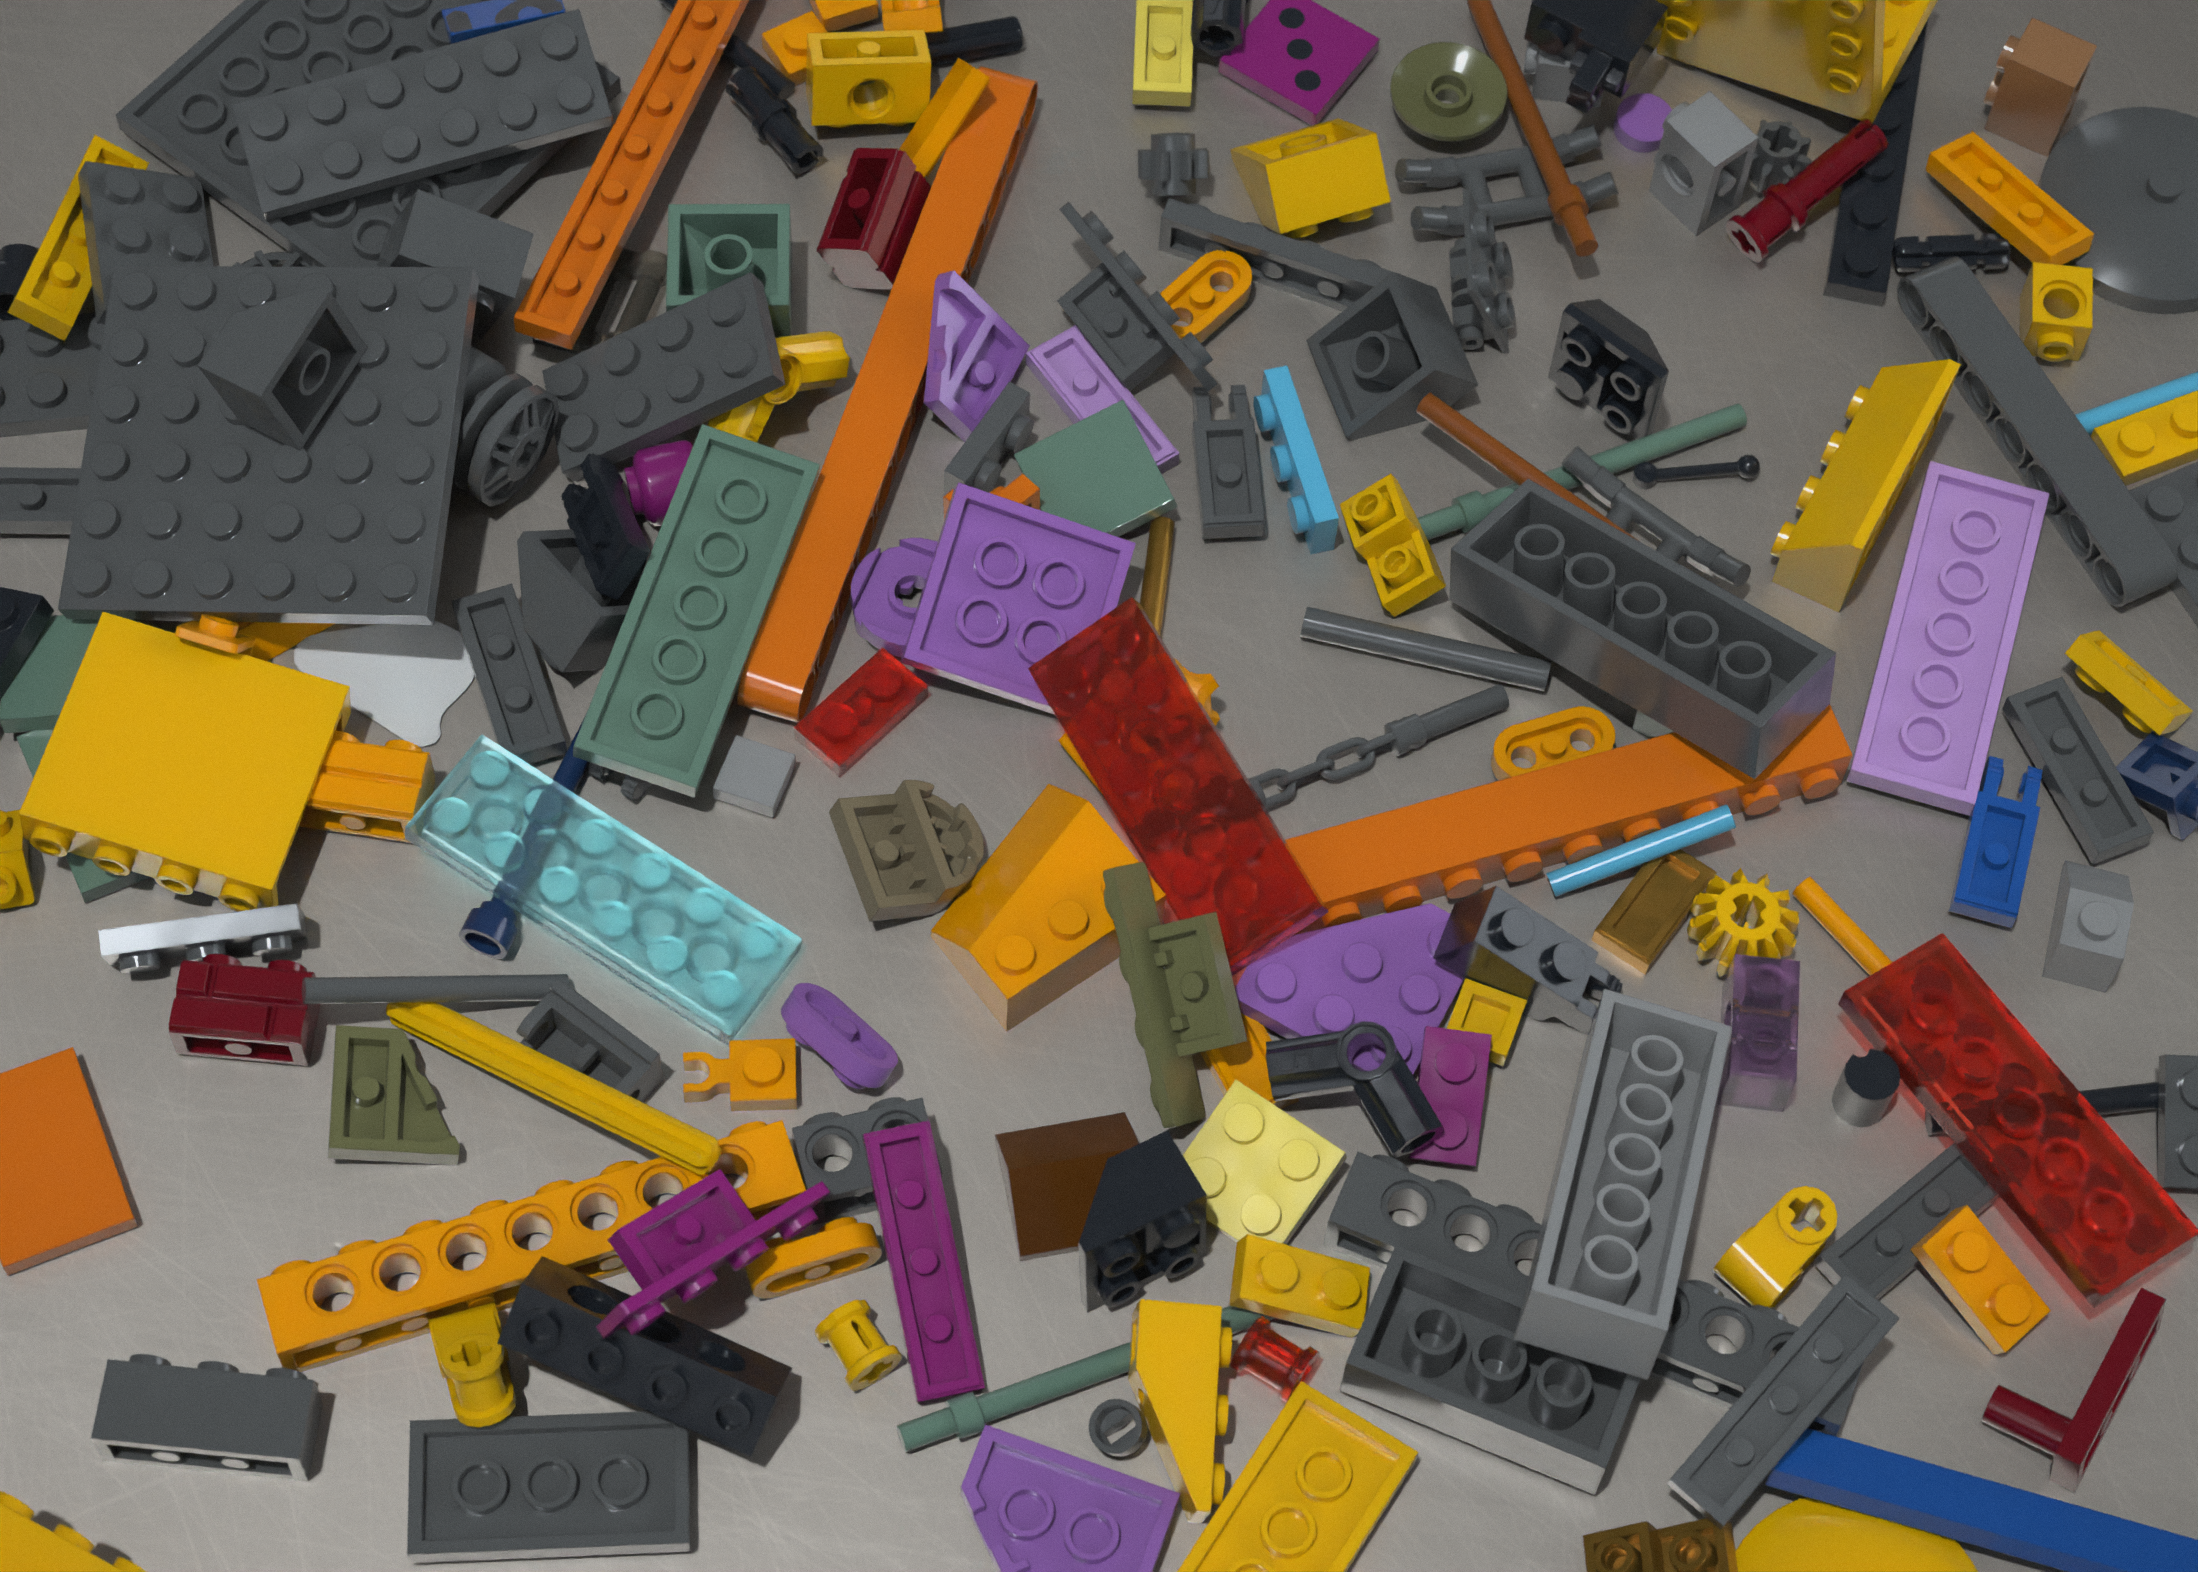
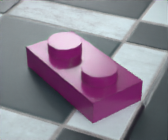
M1430 1026L1424 1028L1418 1084L1442 1123L1444 1131L1438 1134L1429 1144L1409 1154L1408 1159L1466 1167L1476 1166L1491 1034Z

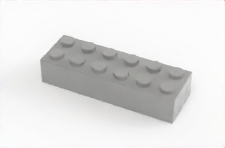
M1604 989L1586 1039L1513 1340L1648 1380L1669 1327L1732 1026Z

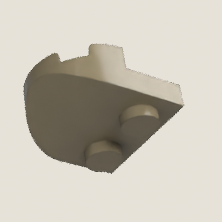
M903 780L894 794L838 798L829 811L869 922L927 916L942 911L953 903L968 885L983 858V836L973 814L963 803L953 807L945 800L932 794L934 785L920 780Z

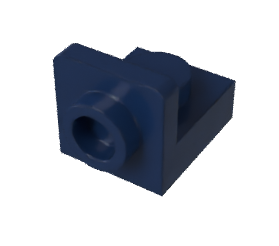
M2152 731L2116 768L2133 796L2167 811L2171 835L2184 840L2198 826V752L2162 735L2159 736Z

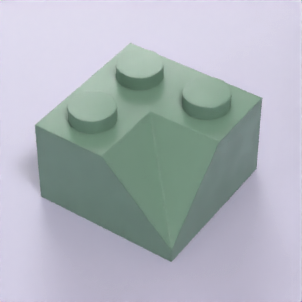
M668 204L666 310H672L751 272L763 282L775 338L791 336L792 234L790 204Z

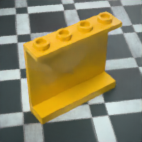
M102 612L20 809L19 817L24 839L29 840L30 844L37 850L52 856L64 857L69 852L92 859L97 867L111 874L127 876L132 871L155 878V881L161 887L174 893L190 895L193 891H198L217 897L221 904L234 911L277 906V881L335 730L344 732L351 714L350 686L245 654H233L177 637L175 633Z

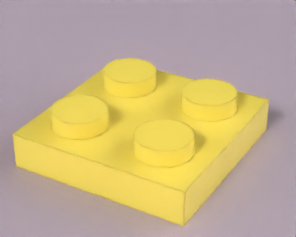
M1235 1080L1183 1154L1207 1194L1206 1223L1236 1243L1249 1234L1286 1245L1347 1158L1345 1151L1238 1080Z

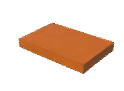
M68 1048L0 1073V1260L7 1276L138 1227L74 1048Z

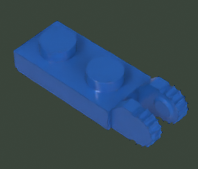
M1989 756L1982 775L1975 806L1969 817L1949 911L2012 928L2019 911L2040 807L2036 806L2043 770L2028 766L2019 782L2018 801L1997 796V792L2004 775V760Z

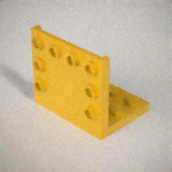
M1656 0L1668 6L1660 42L1657 45V54L1858 120L1869 119L1873 123L1938 0Z

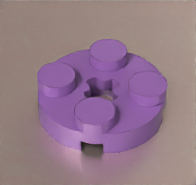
M914 537L899 540L898 547L888 548L882 553L879 547L870 552L858 565L851 583V606L854 615V625L859 636L869 641L879 650L902 657L917 607H906L903 605V601L896 597L899 593L910 595L914 588L923 590L937 541Z

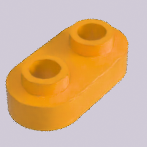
M1216 250L1200 257L1160 293L1180 319L1178 321L1189 324L1188 326L1173 324L1171 327L1181 339L1191 331L1197 340L1202 343L1248 301L1251 292L1252 271L1248 262L1243 257L1231 251ZM1222 285L1226 286L1230 290L1225 292H1219L1214 290L1212 287Z
M1585 706L1569 708L1518 723L1504 729L1496 738L1491 756V768L1495 777L1498 780L1611 750L1615 743V729L1605 714L1597 709ZM1583 741L1591 749L1579 751L1573 748L1571 743ZM1516 758L1526 759L1532 764V767H1517L1513 764L1512 760Z
M844 1217L825 1224L817 1234L794 1241L792 1239L784 1241L782 1237L766 1241L765 1243L769 1249L747 1265L745 1271L754 1296L758 1298H775L862 1271L879 1260L882 1250L874 1227L871 1224L858 1223L854 1217Z

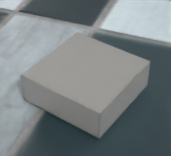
M736 735L713 786L714 799L773 818L796 766L795 754Z

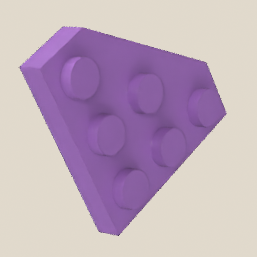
M1429 903L1260 943L1235 987L1240 1012L1287 1039L1345 1031L1350 1025L1361 1021L1375 1022L1385 1027L1392 1035L1398 1051L1411 1073L1414 1074L1421 1060L1424 1028L1426 1026L1439 1027L1464 980L1462 976L1433 959L1450 913ZM1378 1045L1363 1046L1356 1051L1352 1059V1066L1360 1071L1377 1069L1386 1057V1050Z
M986 1424L961 1485V1497L997 1572H1154L1180 1498V1493Z

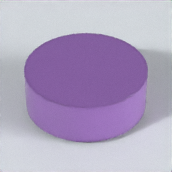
M1647 93L1631 95L1625 98L1618 107L1613 123L1614 134L1617 140L1629 150L1640 153L1659 150L1664 131L1662 124L1672 109L1658 96Z

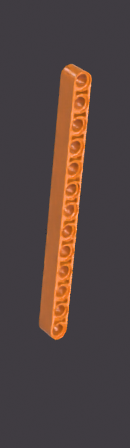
M982 66L978 68L979 71L990 77V82L945 150L746 662L738 691L737 703L740 707L797 723L803 720L851 596V583L854 573L867 554L924 403L935 280L939 274L954 270L969 284L1028 129L1036 103L1038 81Z

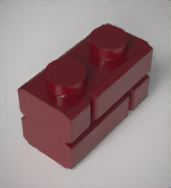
M857 148L853 151L846 170L847 176L842 180L816 250L827 265L833 267L832 271L845 286L891 290L931 189V186L921 172L915 171L916 166L905 151L895 148Z
M208 954L202 959V962L183 960L180 965L176 985V998L173 1000L168 1024L169 1035L176 1053L308 1066L311 1060L315 1038L314 1031L317 1028L321 1004H303L302 980L303 978L316 977L315 972H308L303 965L289 960L271 961L268 963L267 968L243 966L238 959L224 954Z

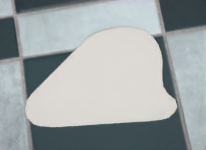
M434 621V625L376 624L318 633L302 640L294 651V663L301 672L350 686V702L353 708L401 739L412 742L419 747L437 743L441 736L440 722L442 715L467 690L475 677L461 633L437 621Z

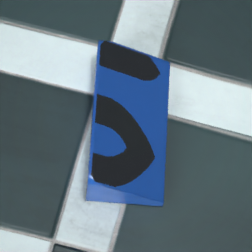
M489 0L441 10L450 44L566 13L562 0Z

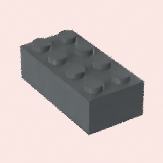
M1395 1244L1346 1361L1340 1391L1595 1495L1639 1384L1640 1377L1513 1340L1524 1295Z

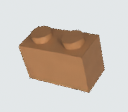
M2032 17L2021 38L2010 35L1998 58L1996 68L2004 71V73L1999 70L1997 71L1984 97L1983 103L1992 106L1984 129L2048 158L2071 116L2097 45Z

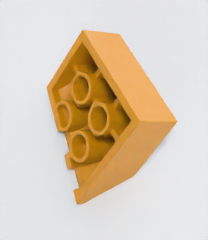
M1048 784L931 929V938L1007 1032L1119 958L1121 949L1114 920L1108 914L1104 903L1105 882L1103 871L1114 867L1139 863V861L1088 800ZM1149 875L1160 925H1163L1166 894Z

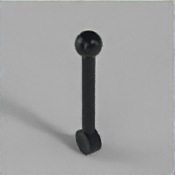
M1744 455L1737 462L1659 469L1651 463L1643 462L1635 467L1633 482L1641 489H1650L1655 486L1657 481L1727 474H1739L1743 478L1750 479L1758 474L1760 463L1753 455Z

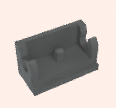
M559 978L550 987V991L525 1017L516 1033L523 1037V1040L520 1042L521 1044L641 1102H644L663 1081L660 1054Z

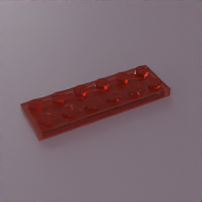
M1133 597L1028 668L1154 881L1166 894V901L1178 921L1217 912L1232 976L1329 912L1144 609Z
M1943 933L1844 991L1838 1005L1876 1050L1883 1051L1892 1057L1898 1065L1900 1079L2093 1308L2194 1243L2198 1237V1228Z

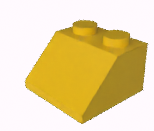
M1340 118L1230 149L1232 161L1261 224L1279 234L1283 233L1284 236L1289 238H1299L1313 234L1319 230L1317 223L1337 217L1339 222L1343 223L1366 219L1374 214L1372 207L1391 202L1377 133Z

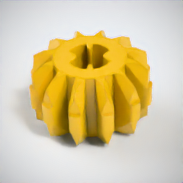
M1741 868L1733 873L1730 883L1716 875L1708 882L1706 893H1699L1692 902L1690 911L1694 918L1690 919L1687 927L1688 939L1700 942L1696 951L1698 961L1716 958L1719 961L1716 969L1719 978L1727 974L1730 967L1738 968L1745 983L1754 977L1757 968L1771 975L1778 969L1781 962L1780 957L1787 958L1793 952L1797 942L1793 932L1796 931L1799 924V912L1787 909L1790 900L1788 889L1776 892L1768 890L1770 880L1767 873L1758 878L1756 884L1748 882Z

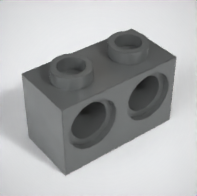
M901 1097L886 1098L875 1102L866 1111L845 1116L835 1112L822 1113L807 1119L802 1126L792 1128L794 1156L806 1190L823 1181L830 1191L813 1208L818 1219L812 1226L877 1210L862 1135L929 1121L923 1098L909 1101ZM937 1154V1159H938L940 1174H941V1178H942V1169H941L940 1161H939L938 1154ZM829 1155H839L850 1162L845 1168L835 1172L825 1171L816 1165L822 1158Z

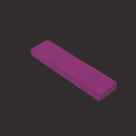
M930 1120L865 1133L862 1135L916 1403L983 1389L985 1386Z

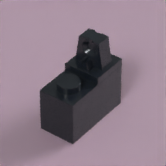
M1533 0L1524 39L1535 44L1543 52L1557 55L1570 62V73L1575 76L1570 83V94L1566 99V104L1587 114L1604 90L1620 99L1623 97L1660 42L1668 6L1656 0Z

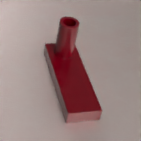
M2140 1288L2073 1419L1998 1385L1987 1404L1982 1422L2053 1455L2054 1460L2050 1481L2075 1493L2160 1328L2166 1299Z

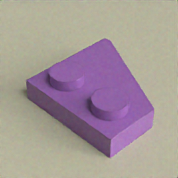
M954 270L939 274L935 280L924 404L965 442L1006 385L1011 381L1030 345Z

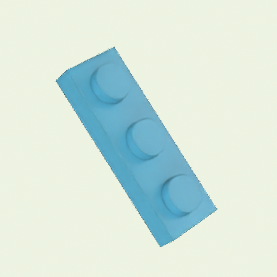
M1288 366L1264 370L1261 395L1254 396L1253 400L1254 412L1260 431H1269L1274 444L1270 448V458L1275 478L1278 483L1286 481L1291 495L1287 499L1291 527L1295 534H1304L1310 555L1334 550L1339 517Z

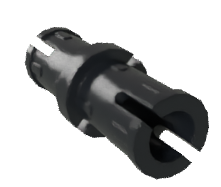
M749 66L737 71L730 78V81L736 85L738 90L733 84H727L726 92L752 121V130L762 141L768 140L777 149L794 173L801 174L812 169L820 160L811 151L816 156H822L824 153L823 147L805 130L796 118L797 110L787 99L781 100L776 96L754 67Z

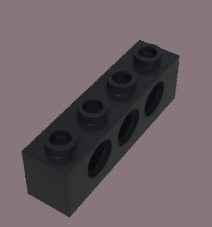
M544 1256L539 1259L520 1286L497 1342L498 1344L750 1457L752 1456L769 1423L792 1367L667 1311L651 1325L634 1335H631L624 1326L610 1336L603 1338L596 1326L620 1303L630 1298L631 1295Z

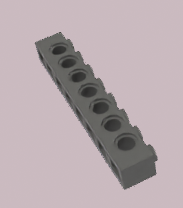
M1357 1152L1329 1217L1323 1245L1385 1270L1395 1244H1398L1524 1295L1529 1276L1520 1272L1514 1262L1520 1259L1533 1260L1541 1224L1534 1222L1533 1217L1529 1213L1518 1207L1501 1204L1496 1207L1472 1197L1465 1187L1453 1181L1439 1179L1433 1182L1409 1172L1405 1164L1390 1156L1374 1155L1371 1157ZM1396 1209H1407L1414 1212L1420 1218L1421 1223L1414 1226H1402L1396 1223L1389 1213ZM1458 1234L1473 1235L1480 1240L1484 1248L1474 1252L1462 1250L1455 1245L1452 1237ZM1678 1279L1670 1317L1673 1326L1668 1327L1667 1334L1649 1376L1730 1409L1799 1327L1788 1323L1787 1318L1783 1314L1772 1308L1761 1305L1747 1307L1727 1299L1717 1287L1700 1280H1688L1685 1282ZM1719 1334L1727 1337L1733 1342L1737 1352L1723 1354L1715 1351L1708 1344L1706 1336ZM1863 1363L1809 1425V1429L1836 1436L1842 1425Z

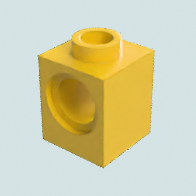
M2033 262L2020 294L2019 338L2034 357H2040L2051 362L2064 360L2079 361L2093 329V268Z

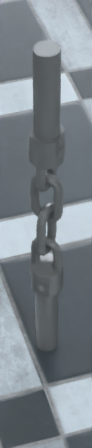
M1498 684L1420 716L1415 713L1400 720H1394L1384 725L1385 734L1370 741L1361 737L1350 738L1322 750L1314 763L1291 772L1280 768L1269 770L1224 788L1221 795L1140 826L1139 834L1146 849L1151 850L1231 817L1237 821L1286 801L1293 796L1296 787L1321 776L1330 780L1344 778L1369 767L1377 754L1391 749L1396 756H1400L1409 750L1424 745L1427 739L1509 707L1508 695L1504 687ZM1356 746L1359 747L1356 754L1358 758L1363 760L1335 771L1332 770L1335 763L1333 759L1328 757ZM1280 778L1277 786L1280 790L1284 791L1266 798L1260 784Z

